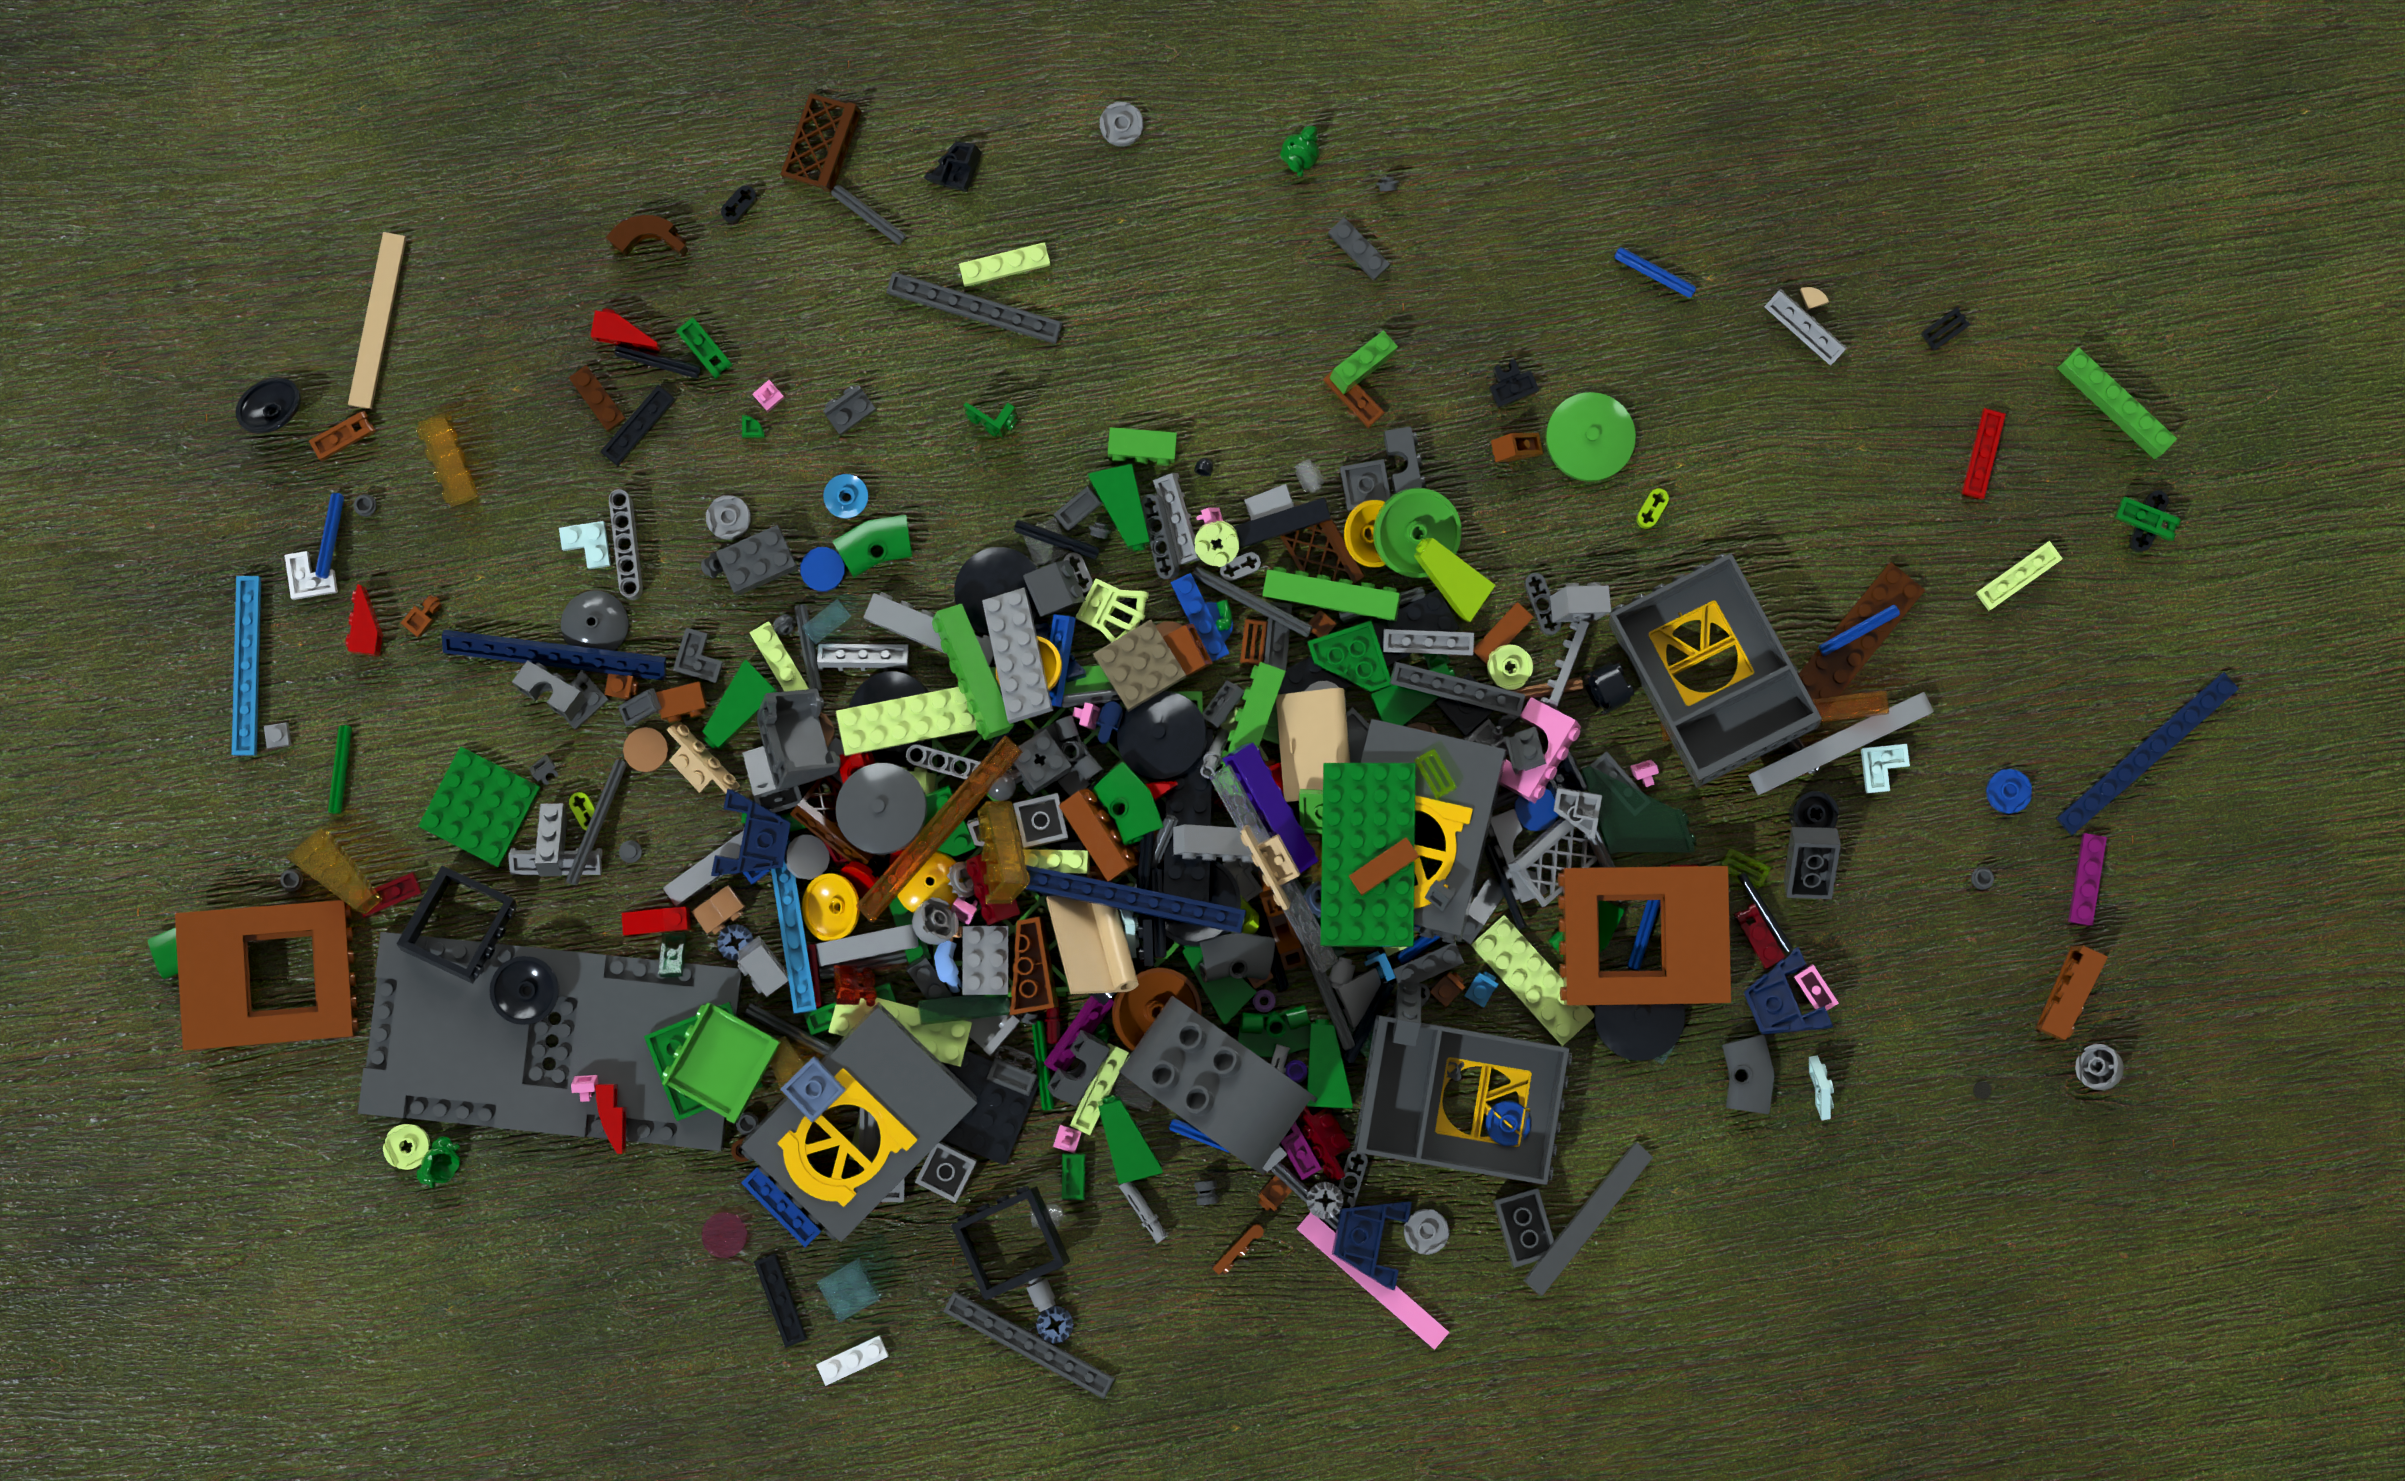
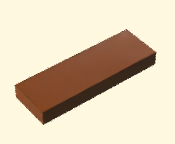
M1332 371L1323 379L1325 384L1368 429L1385 414L1359 384L1343 395L1330 380Z
M1517 602L1473 648V653L1487 666L1490 653L1502 645L1509 644L1533 619V616Z
M1406 837L1349 875V878L1361 896H1363L1418 859L1419 855Z

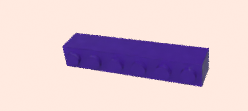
M1254 743L1241 745L1222 759L1266 839L1279 834L1300 873L1318 862L1319 860L1315 855L1314 848L1307 841L1303 828L1297 823L1292 808L1286 803L1281 788L1276 785L1271 770L1265 765L1261 752Z

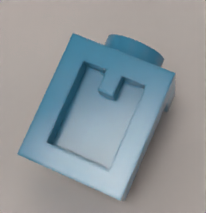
M1379 951L1366 956L1367 961L1363 962L1365 966L1378 961L1379 965L1376 966L1380 979L1385 978L1388 982L1396 978L1385 953L1380 955Z
M1486 971L1483 974L1477 973L1464 997L1484 1008L1493 991L1499 985L1495 982L1496 977Z

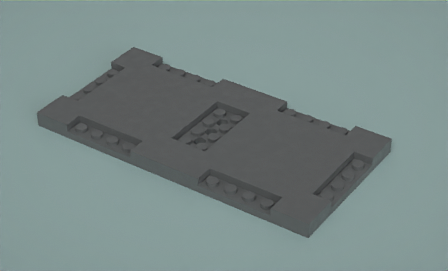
M380 932L375 972L377 983L366 1068H363L358 1114L608 1139L598 1113L596 1090L592 1092V1097L587 1102H580V1093H572L571 1083L575 1076L598 1075V1084H618L617 1107H627L626 1141L716 1151L723 1150L726 1117L711 1109H707L676 1121L644 1036L695 1016L701 1005L705 1006L707 1003L720 1006L731 1002L734 1013L738 1018L743 973L740 969L495 944L493 956L486 960L482 975L480 974L472 984L401 951L396 943L402 934ZM419 936L415 943L416 946L465 969L481 942L427 936ZM519 956H531L547 963L556 974L559 983V997L552 1012L543 1020L529 1025L514 1024L505 1020L496 1012L490 999V983L496 970L504 962ZM529 986L525 987L524 993L529 995L531 988ZM553 1012H558L561 1015V1022L557 1025H553L550 1022V1015ZM552 1034L556 1035L559 1040L558 1045L554 1048L547 1044V1038ZM548 1057H552L556 1061V1066L553 1070H547L544 1066V1061Z

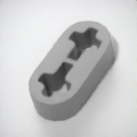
M1074 552L1069 553L1064 558V561L1069 560L1070 563V558L1080 561L1077 563L1079 571L1075 572L1074 570L1078 583L1079 579L1077 576L1080 574L1084 581H1089L1086 584L1087 588H1082L1083 594H1086L1093 585L1092 578L1081 555Z
M1252 552L1238 556L1220 568V575L1222 579L1228 582L1251 575L1259 570L1260 558ZM1249 557L1251 560L1257 561L1253 569L1250 566L1244 568L1241 566L1247 563V558ZM1227 566H1230L1231 569L1239 567V570L1234 571L1233 577H1230L1229 574H1224Z

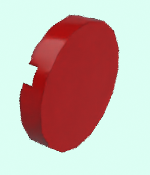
M851 861L849 864L846 863L841 869L840 875L852 883L859 897L874 900L882 892L881 880L878 876L875 878L872 875V869L863 863Z

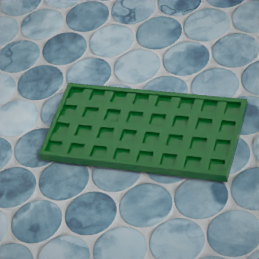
M1323 763L1321 946L1414 947L1415 861L1363 896H1361L1349 875L1406 837L1415 849V763Z

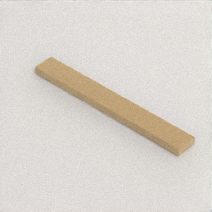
M383 232L348 401L349 406L372 410L407 239L403 235Z

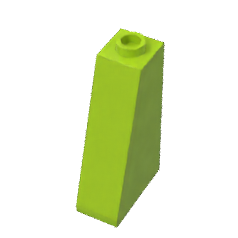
M1434 538L1422 539L1416 547L1415 559L1459 618L1463 621L1471 622L1496 585Z

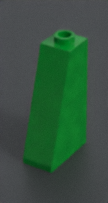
M1132 464L1088 473L1091 485L1127 549H1133V552L1145 550L1146 546L1150 545Z
M747 660L741 664L702 731L706 735L704 740L713 749L716 746L719 749H723L757 716L765 694L777 692Z
M1447 664L1430 670L1456 677L1452 667L1448 668ZM1397 685L1389 686L1370 695L1380 721L1404 726L1441 697Z
M1183 946L1185 949L1182 952L1219 1018L1226 1025L1255 995L1256 991L1243 978L1228 977L1205 983L1200 974V963L1204 962L1201 947Z
M1315 1019V1023H1310L1307 1091L1318 1100L1316 1103L1310 1100L1307 1106L1352 1108L1353 1103L1334 1025L1329 1024L1328 1019Z
M1113 1094L1102 1097V1101H1098V1107L1118 1184L1163 1173L1159 1159L1121 1097H1115Z

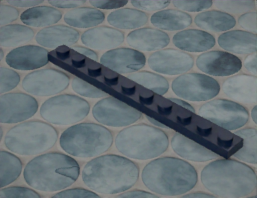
M444 630L442 633L443 653L519 663H526L528 660L533 664L538 662L544 666L624 676L630 675L664 681L667 675L666 657Z
M2225 672L2219 674L2057 816L2058 822L2070 835L2076 833L2239 688Z
M1023 865L1018 885L1021 889L1242 934L1246 910L1028 865Z

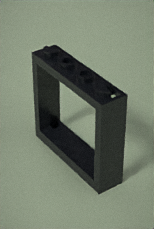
M441 866L396 944L401 951L473 984L480 974L482 975L486 960L493 956L495 952L494 946L498 939H502L505 935L506 925L510 919L512 920L515 917L514 913L518 905L514 898L445 866ZM451 880L503 903L466 969L415 945Z
M1028 1185L1016 1190L1017 1195L1011 1198L1009 1194L996 1199L997 1204L991 1207L989 1203L976 1208L978 1213L970 1216V1213L967 1212L956 1217L958 1222L951 1225L984 1301L1071 1262L1037 1186L1029 1189ZM1028 1199L1054 1259L991 1286L965 1226Z

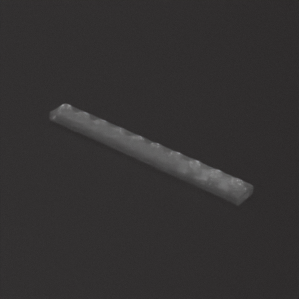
M1226 765L1209 776L1240 834H1242L1243 826L1248 824L1258 843L1271 838L1231 765ZM1292 879L1282 884L1291 902L1289 909L1285 910L1284 913L1318 974L1324 973L1339 962L1331 946L1320 945L1321 928L1296 882Z

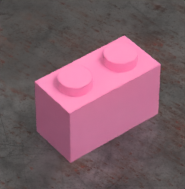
M1814 964L1794 975V978L1815 1010L1825 1006L1828 1011L1839 1004Z

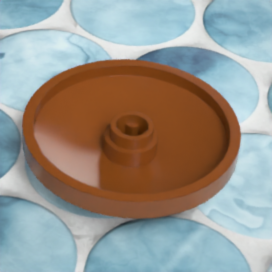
M1149 967L1136 972L1139 983L1138 987L1128 992H1117L1112 1009L1115 1031L1124 1045L1133 1051L1171 996L1184 1003L1199 1015H1201V1002L1196 988L1183 974L1166 967Z

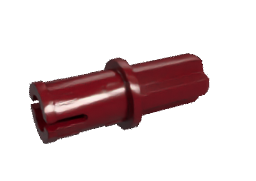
M1057 998L1059 1007L1047 1009V1019H1044L1047 1022V1042L1050 1044H1057L1061 1039L1060 998Z

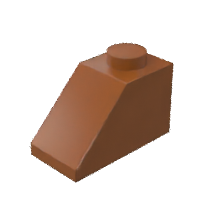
M1510 433L1491 440L1495 462H1511L1543 455L1539 433Z

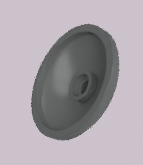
M587 591L577 595L567 604L561 618L562 635L566 643L572 646L616 651L624 642L629 628L628 615L622 603L611 594L603 591ZM591 618H594L596 621L593 626L588 624Z

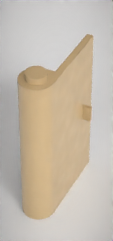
M1343 688L1277 695L1276 707L1283 792L1286 803L1299 801L1300 789L1323 790V763H1350Z
M1060 896L1046 897L1071 994L1128 992L1138 987V979L1118 908Z

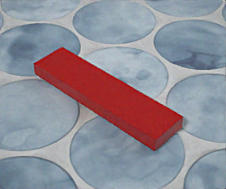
M1987 408L1982 410L1961 494L1981 500L1985 498L2006 416L2005 413Z

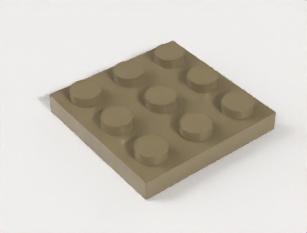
M1152 620L1145 622L1093 653L1094 658L1128 712L1186 678L1185 672Z

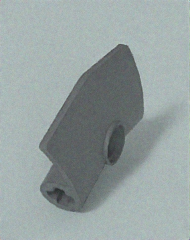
M1073 716L1059 719L1053 722L1052 725L1035 730L1033 732L1034 736L1046 729L1070 763L1069 773L1057 780L1069 796L1089 787L1103 773L1104 769L1088 752L1086 744L1081 741ZM1073 746L1077 749L1076 756H1073L1071 751Z
M1230 933L1201 940L1200 946L1204 962L1200 963V974L1203 981L1207 983L1228 977L1236 979L1248 977L1266 980L1272 966L1275 939L1248 933Z
M1759 1035L1722 1044L1729 1071L1726 1108L1769 1114L1774 1070L1765 1036ZM1739 1069L1745 1072V1079L1742 1082H1738L1735 1078V1074Z

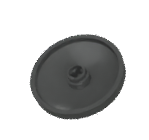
M875 763L857 770L845 781L836 801V818L841 832L855 847L871 854H891L910 845L922 831L927 817V799L921 784L910 772L894 764Z

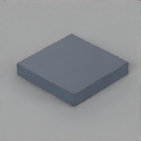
M815 1056L781 1088L783 1093L812 1123L846 1091L844 1086Z

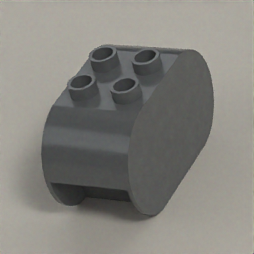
M1173 996L1170 997L1119 1070L1130 1081L1262 1175L1267 1173L1263 1169L1264 1165L1308 1102L1312 1100L1316 1103L1318 1100L1303 1087Z

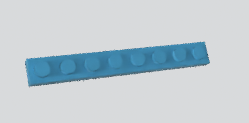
M236 576L232 755L257 756L261 609L260 576Z
M784 859L783 867L771 869L793 1011L794 1014L816 1011L817 1008L796 877L788 870Z

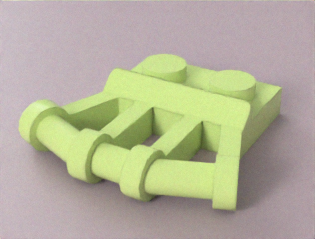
M1095 579L1085 598L1086 601L1083 602L1076 615V619L1102 631L1112 643L1137 628L1140 621L1144 620L1145 603L1149 593L1120 590L1099 579ZM1137 598L1136 610L1118 602L1119 599ZM1114 608L1132 615L1130 623L1127 624L1111 616ZM1107 622H1110L1125 629V631L1115 638L1105 626Z

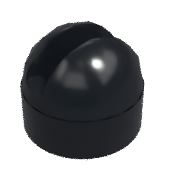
M1202 458L1197 461L1194 471L1201 476H1211L1213 463L1208 458Z

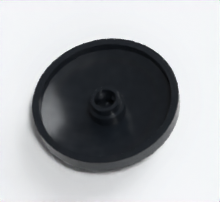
M993 547L982 550L970 557L957 575L954 587L956 605H963L973 629L990 636L982 600L1025 587L1029 597L1033 620H1035L1039 612L1023 575L1037 570V567L1027 556L1010 548Z
M895 671L882 672L868 678L859 686L851 699L849 708L929 693V691L919 680L908 674ZM929 740L870 752L873 754L874 759L881 761H902L907 759L906 752L909 747L913 745L925 746ZM913 749L911 752V757L917 754L921 749Z
M1162 691L1129 712L1126 710L1117 733L1119 752L1128 767L1139 776L1153 781L1173 780L1188 773L1201 759L1207 744V725L1202 713L1191 700L1178 693Z
M1210 860L1209 903L1240 909L1241 895L1234 876L1222 864L1215 860ZM1165 918L1166 937L1174 943L1186 947H1201V940L1229 933V931Z
M1684 1004L1594 1005V1024L1599 1038L1610 1051L1628 1060L1646 1061L1665 1054L1677 1043L1684 1028Z

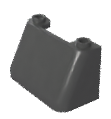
M818 689L766 693L759 707L757 723L773 782L777 790L789 789L835 774L841 766L839 755H836L834 751H828L819 720L821 710L824 709V701L819 696Z

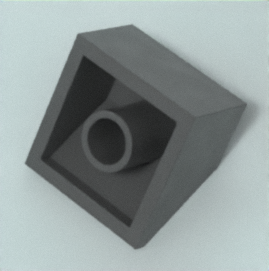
M1069 560L1055 562L1023 575L1040 617L1068 611L1086 601Z

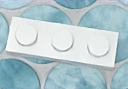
M880 1335L824 1360L816 1364L826 1386L885 1359L889 1355Z

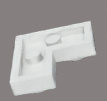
M309 552L285 555L291 599L296 600L338 593L335 571L333 569L330 570L327 579L318 578L315 572L312 573Z

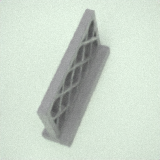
M1564 817L1558 819L1507 864L1512 872L1516 871L1542 907H1545L1562 892V886L1555 889V886H1558V883H1555L1556 870L1561 871V868H1563L1557 867V854L1567 856L1566 868H1571L1572 856L1581 858L1580 868H1589L1597 861L1595 855H1587V843L1590 842L1586 834L1583 832V838L1573 837L1575 826ZM1560 839L1568 840L1567 852L1558 851V841ZM1573 841L1582 842V854L1572 853ZM1544 853L1552 854L1551 866L1542 865ZM1529 867H1537L1536 880L1529 879L1524 871ZM1542 868L1551 869L1550 882L1541 881ZM1541 884L1550 885V894L1546 898L1540 893Z

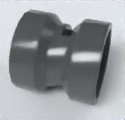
M1216 1180L1194 1182L1195 1190L1198 1191L1197 1205L1219 1203V1197L1215 1191L1217 1188Z

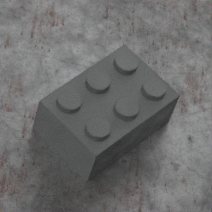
M778 525L716 552L736 596L798 570L791 550Z
M1791 827L1783 880L1787 898L1832 899L1841 846L1837 828Z
M1533 1187L1492 1199L1511 1266L1515 1268L1539 1261L1554 1242L1539 1189Z

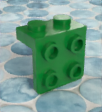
M967 402L963 405L967 419L976 425L979 423L983 424L986 428L985 430L994 437L999 435L1003 438L1008 430L1012 431L1018 423L1016 409L1008 402L996 420H993Z

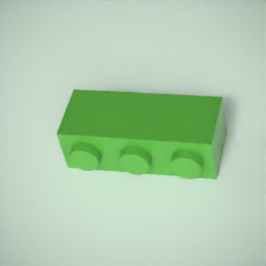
M1383 330L1334 368L1330 380L1344 395L1392 358L1398 346Z
M1110 427L1108 458H1112L1114 462H1125V459L1134 460V463L1148 464V461H1155L1157 465L1169 466L1170 463H1175L1177 433Z

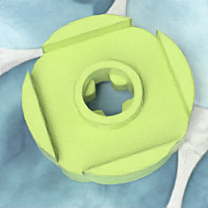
M1224 521L1204 524L1198 530L1195 537L1196 554H1198L1203 562L1209 565L1225 566L1236 557L1239 550V538L1235 528ZM1218 538L1221 539V545L1223 546L1221 548H1214L1211 541H1216Z
M1507 644L1498 647L1490 653L1487 671L1494 685L1503 689L1514 690L1522 687L1531 676L1533 662L1530 655L1524 649L1517 645ZM1508 661H1510L1511 664H1515V668L1512 669V673H1509L1508 670H1505V666L1507 665Z
M402 1124L389 1131L383 1145V1152L386 1160L391 1165L399 1169L409 1170L421 1165L424 1155L430 1150L431 1143L428 1134L420 1126ZM405 1140L413 1145L410 1153L407 1150L402 1151L401 1147L404 1146Z

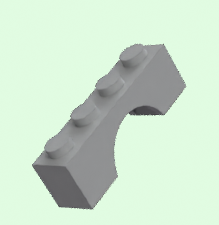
M1515 809L1491 818L1488 834L1490 838L1494 836L1497 844L1494 846L1498 858L1503 859L1505 866L1502 869L1507 880L1511 879L1513 884L1511 890L1515 900H1519L1521 904L1535 897L1516 871L1512 872L1507 866L1514 859V840L1523 830ZM1524 871L1529 879L1536 880V872ZM1545 884L1540 886V893L1542 895L1548 893Z

